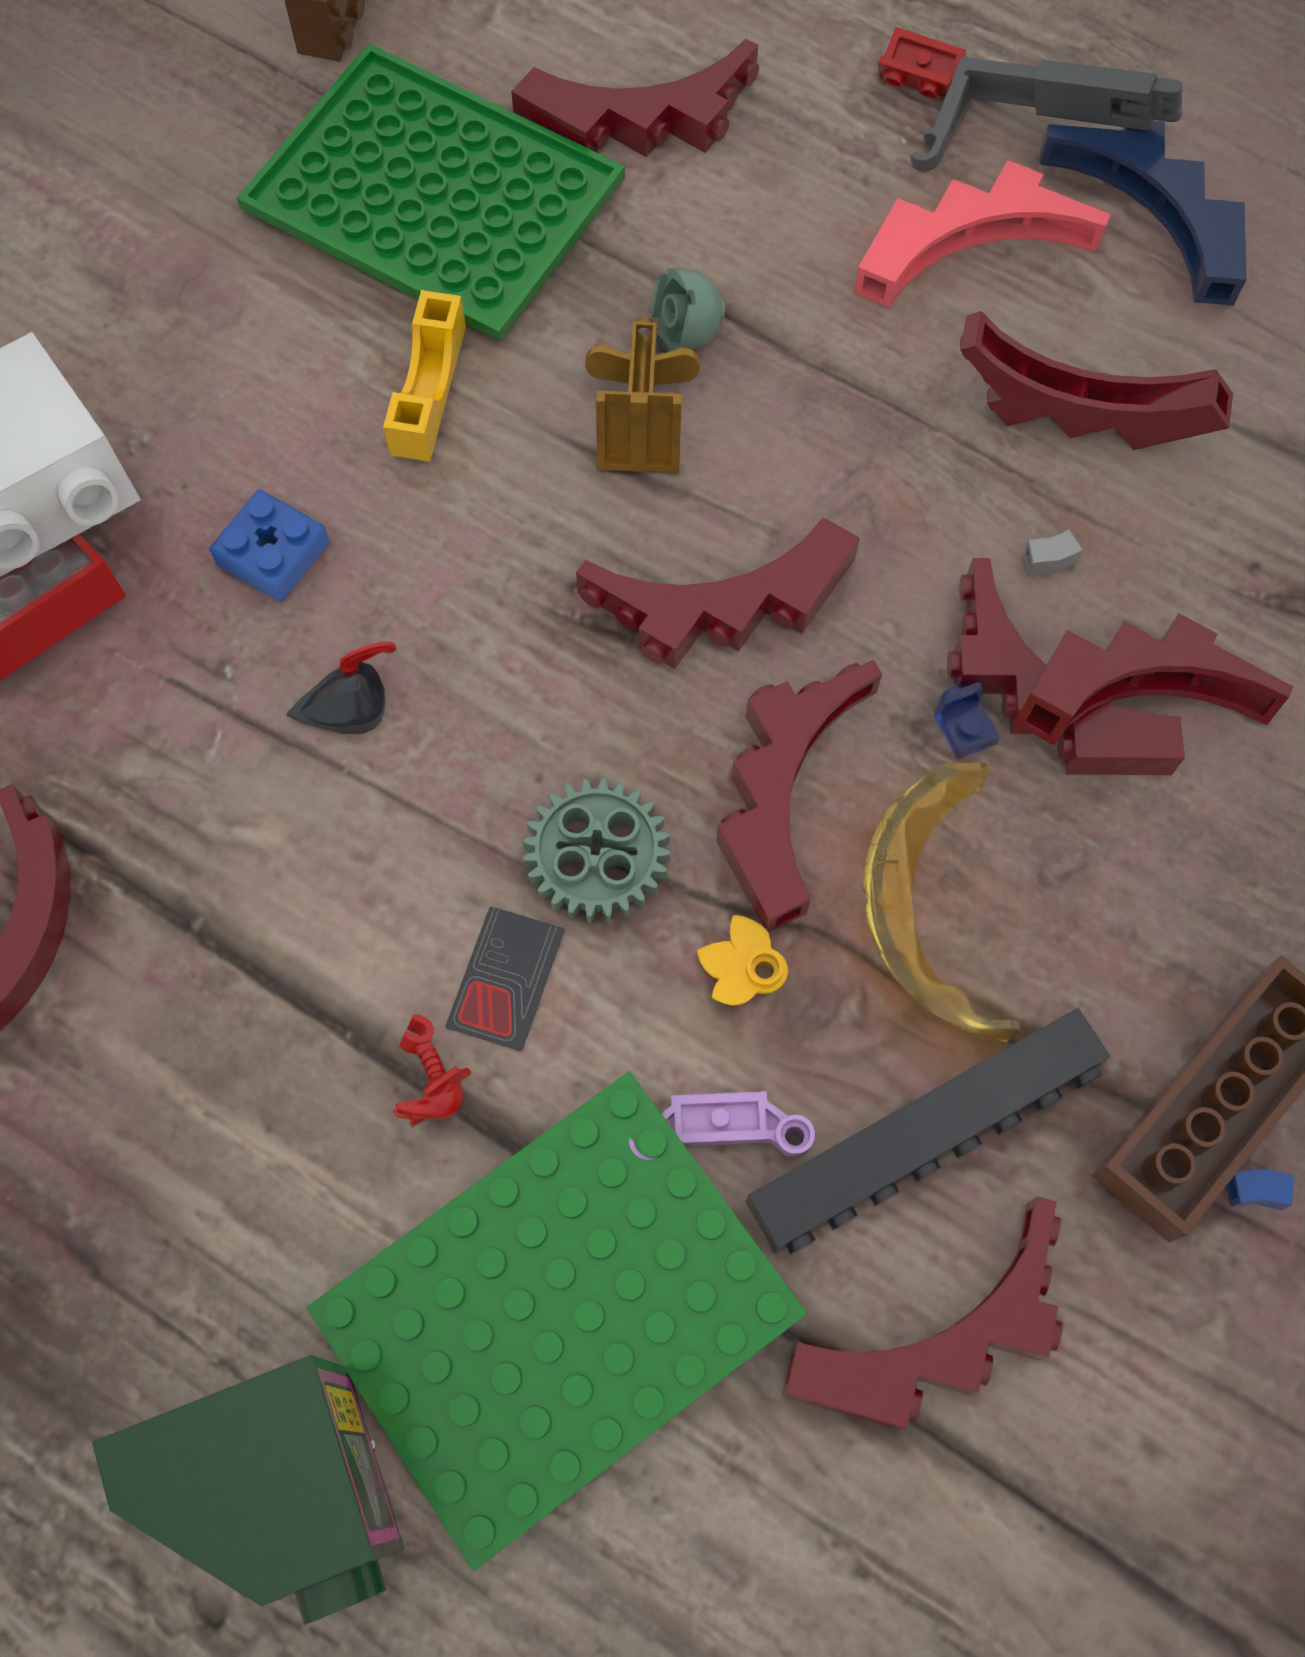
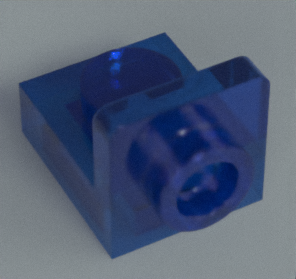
M980 682L968 687L965 684H959L946 690L942 694L934 714L957 760L996 745L1000 738L980 701L984 692Z

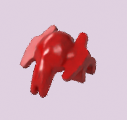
M413 1014L407 1030L419 1036L405 1031L399 1047L407 1053L417 1054L424 1066L429 1081L424 1086L422 1099L399 1102L395 1104L396 1109L392 1111L398 1118L411 1120L409 1124L412 1128L428 1119L442 1120L453 1116L461 1108L464 1097L460 1082L471 1074L469 1068L458 1070L456 1066L446 1072L443 1062L431 1042L434 1035V1027L430 1020L418 1014Z

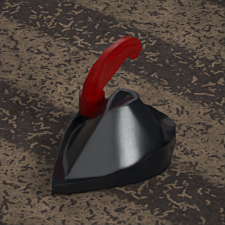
M378 642L347 653L340 659V668L329 673L314 688L300 698L286 713L287 717L310 726L342 734H364L375 729L382 721L386 705L385 689L375 668L363 661L382 652L393 653L397 649L396 645L392 642Z

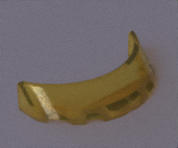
M987 762L942 764L927 772L925 777L908 788L898 799H895L882 817L870 843L863 876V892L867 899L865 914L873 941L884 963L895 979L917 1002L936 1016L958 1028L974 1034L1010 1042L1020 1030L1019 1020H989L974 1014L968 998L961 990L954 986L941 984L921 949L914 925L912 886L921 851L941 819L958 803L981 790L989 774Z

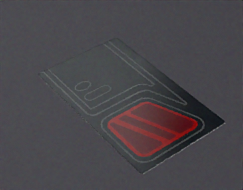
M490 906L446 1023V1028L511 1049L523 1051L565 929Z

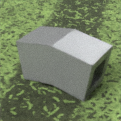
M1070 530L1050 538L1028 540L1023 552L1028 576L1054 574L1077 564L1083 550Z

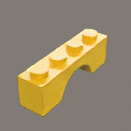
M421 290L412 321V351L407 379L400 393H392L383 425L390 456L431 461L466 330L461 296Z

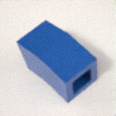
M1268 1169L1238 1171L1226 1186L1231 1207L1256 1204L1278 1210L1292 1206L1295 1176Z

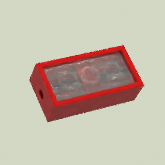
M80 534L0 577V681L126 597L105 560Z

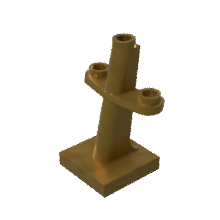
M643 317L633 322L631 354L612 349L606 344L595 345L586 354L585 368L592 377L628 384V392L597 391V470L679 473L682 394L654 393V385L689 382L695 379L699 374L700 359L688 347H679L674 351L656 355L657 322L650 318ZM641 328H648L652 332L650 334L643 335L639 333L638 330Z

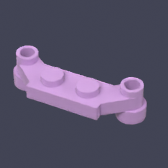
M767 1091L671 1095V1106L662 1113L684 1146L770 1143L784 1155L795 1158L805 1155L811 1149L815 1139V1130L812 1123L801 1115H786L767 1101ZM788 1134H796L801 1138L802 1143L797 1146L790 1145L785 1137ZM629 1138L630 1148L637 1157L644 1160L656 1159L645 1157L636 1149L634 1141Z

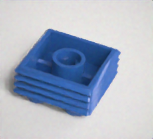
M258 489L209 547V551L216 565L275 600L283 601L329 544L330 540L323 524L262 489Z

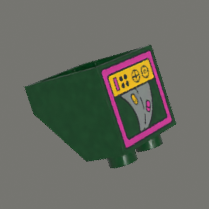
M308 1355L92 1442L110 1512L260 1606L295 1595L304 1625L386 1591L387 1588L378 1560L405 1550L353 1382L343 1365Z

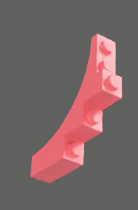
M1007 160L990 193L953 179L934 213L898 198L858 267L854 293L890 308L904 287L925 268L947 255L965 248L1005 239H1039L1060 242L1096 253L1111 214L1041 187L1044 174Z

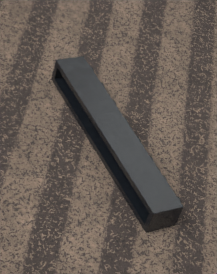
M1078 1007L750 1193L746 1203L774 1253L776 1254L787 1248L789 1254L792 1255L816 1241L812 1232L829 1223L834 1231L855 1219L858 1214L854 1208L871 1199L874 1206H877L898 1194L900 1191L896 1184L912 1175L914 1180L919 1182L941 1168L937 1160L954 1152L958 1159L982 1145L978 1138L980 1135L993 1128L998 1135L1013 1128L1023 1121L1019 1113L1032 1105L1040 1112L1063 1098L1059 1090L1074 1082L1077 1088L1080 1089L1103 1075L1099 1067L1111 1056Z

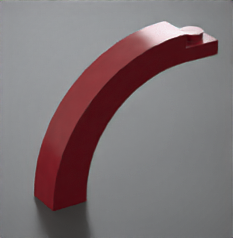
M13 784L0 789V805L11 830L18 860L16 896L10 917L0 937V1031L29 1002L49 971L63 939L71 896L67 850L59 828L46 814H41L36 801L31 795L24 797Z

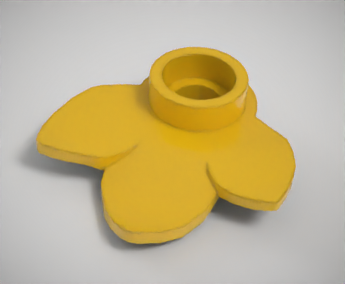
M734 915L732 917L730 941L712 943L697 950L699 962L705 972L718 980L713 989L712 999L725 1005L737 1006L746 1004L757 993L770 994L776 992L784 985L787 979L788 966L786 960L779 952L771 949L768 931L761 924L744 916ZM765 965L771 968L773 975L770 978L763 979L756 974L755 970L759 966Z

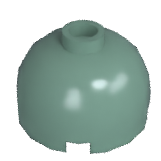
M687 268L667 269L668 274H660L652 297V317H659L662 331L657 330L656 339L662 349L667 352L674 351L679 347H688L692 350L701 349L711 342L719 330L721 321L725 316L724 301L712 279L701 272Z

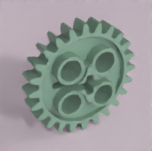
M587 778L583 779L582 791L576 792L570 784H565L566 797L561 799L556 794L550 793L549 799L552 808L548 809L538 805L536 811L541 822L528 821L527 823L528 832L533 837L523 838V846L525 850L532 853L523 856L525 867L535 868L528 873L530 884L542 883L538 888L540 899L554 895L551 905L552 910L555 912L567 904L569 919L573 920L578 912L583 910L586 911L588 923L593 922L596 912H602L606 922L609 923L612 920V910L617 908L627 918L629 917V903L631 901L641 908L645 907L643 891L654 895L658 893V884L653 878L666 879L667 868L660 863L670 862L671 851L662 848L670 844V834L668 832H658L664 827V817H651L655 811V803L653 801L641 806L639 805L641 801L640 790L637 789L628 797L624 795V782H620L614 791L608 790L606 778L601 779L598 789H592ZM573 821H582L588 825L580 833H571L565 829ZM622 824L633 829V832L626 837H618L610 832L613 827ZM559 844L567 846L561 850L557 849ZM594 845L603 846L600 850V855L591 854L594 850ZM635 850L637 854L630 856L628 852ZM568 863H578L584 868L576 876H566L560 872L561 868ZM620 866L628 870L629 874L622 880H612L606 876V872L612 867Z

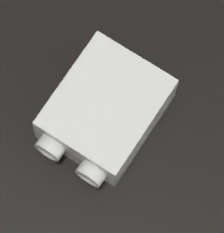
M33 332L0 348L1 577L92 526L106 521L114 514L141 500L105 435Z

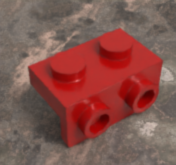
M895 27L884 56H880L878 62L879 77H882L883 81L888 85L896 88H903L906 85L918 89L922 96L929 99L945 98L961 58L966 57V50Z

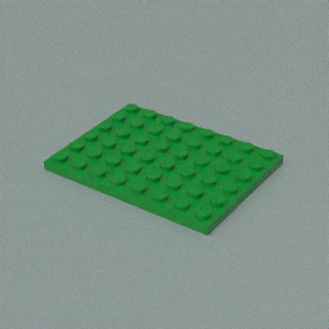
M368 43L236 199L241 210L419 300L421 290L461 296L466 325L501 342L625 178V166Z
M630 1070L306 1307L339 1361L345 1366L346 1372L473 1572L807 1315L802 1305ZM629 1139L634 1141L636 1149L645 1157L656 1159L644 1160L637 1157L630 1148Z

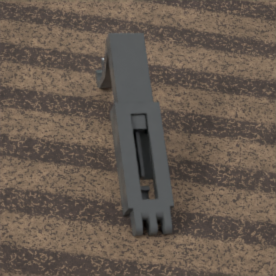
M962 57L956 68L934 128L922 130L924 142L927 145H933V147L927 154L922 155L916 152L910 155L912 167L918 171H929L939 165L950 140L969 110L972 99L1035 107L1036 115L1149 131L1153 120L1177 122L1182 118L1183 84L1178 80L1157 78V74L1044 59H1042L1039 66Z

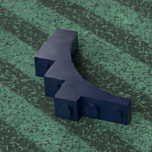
M1153 121L1149 131L1125 127L1122 130L1048 124L1040 150L1041 165L1071 169L1098 178L1127 193L1157 218L1168 230L1182 252L1191 277L1194 302L1234 306L1247 280L1245 202L1205 199L1204 162L1165 158V122Z

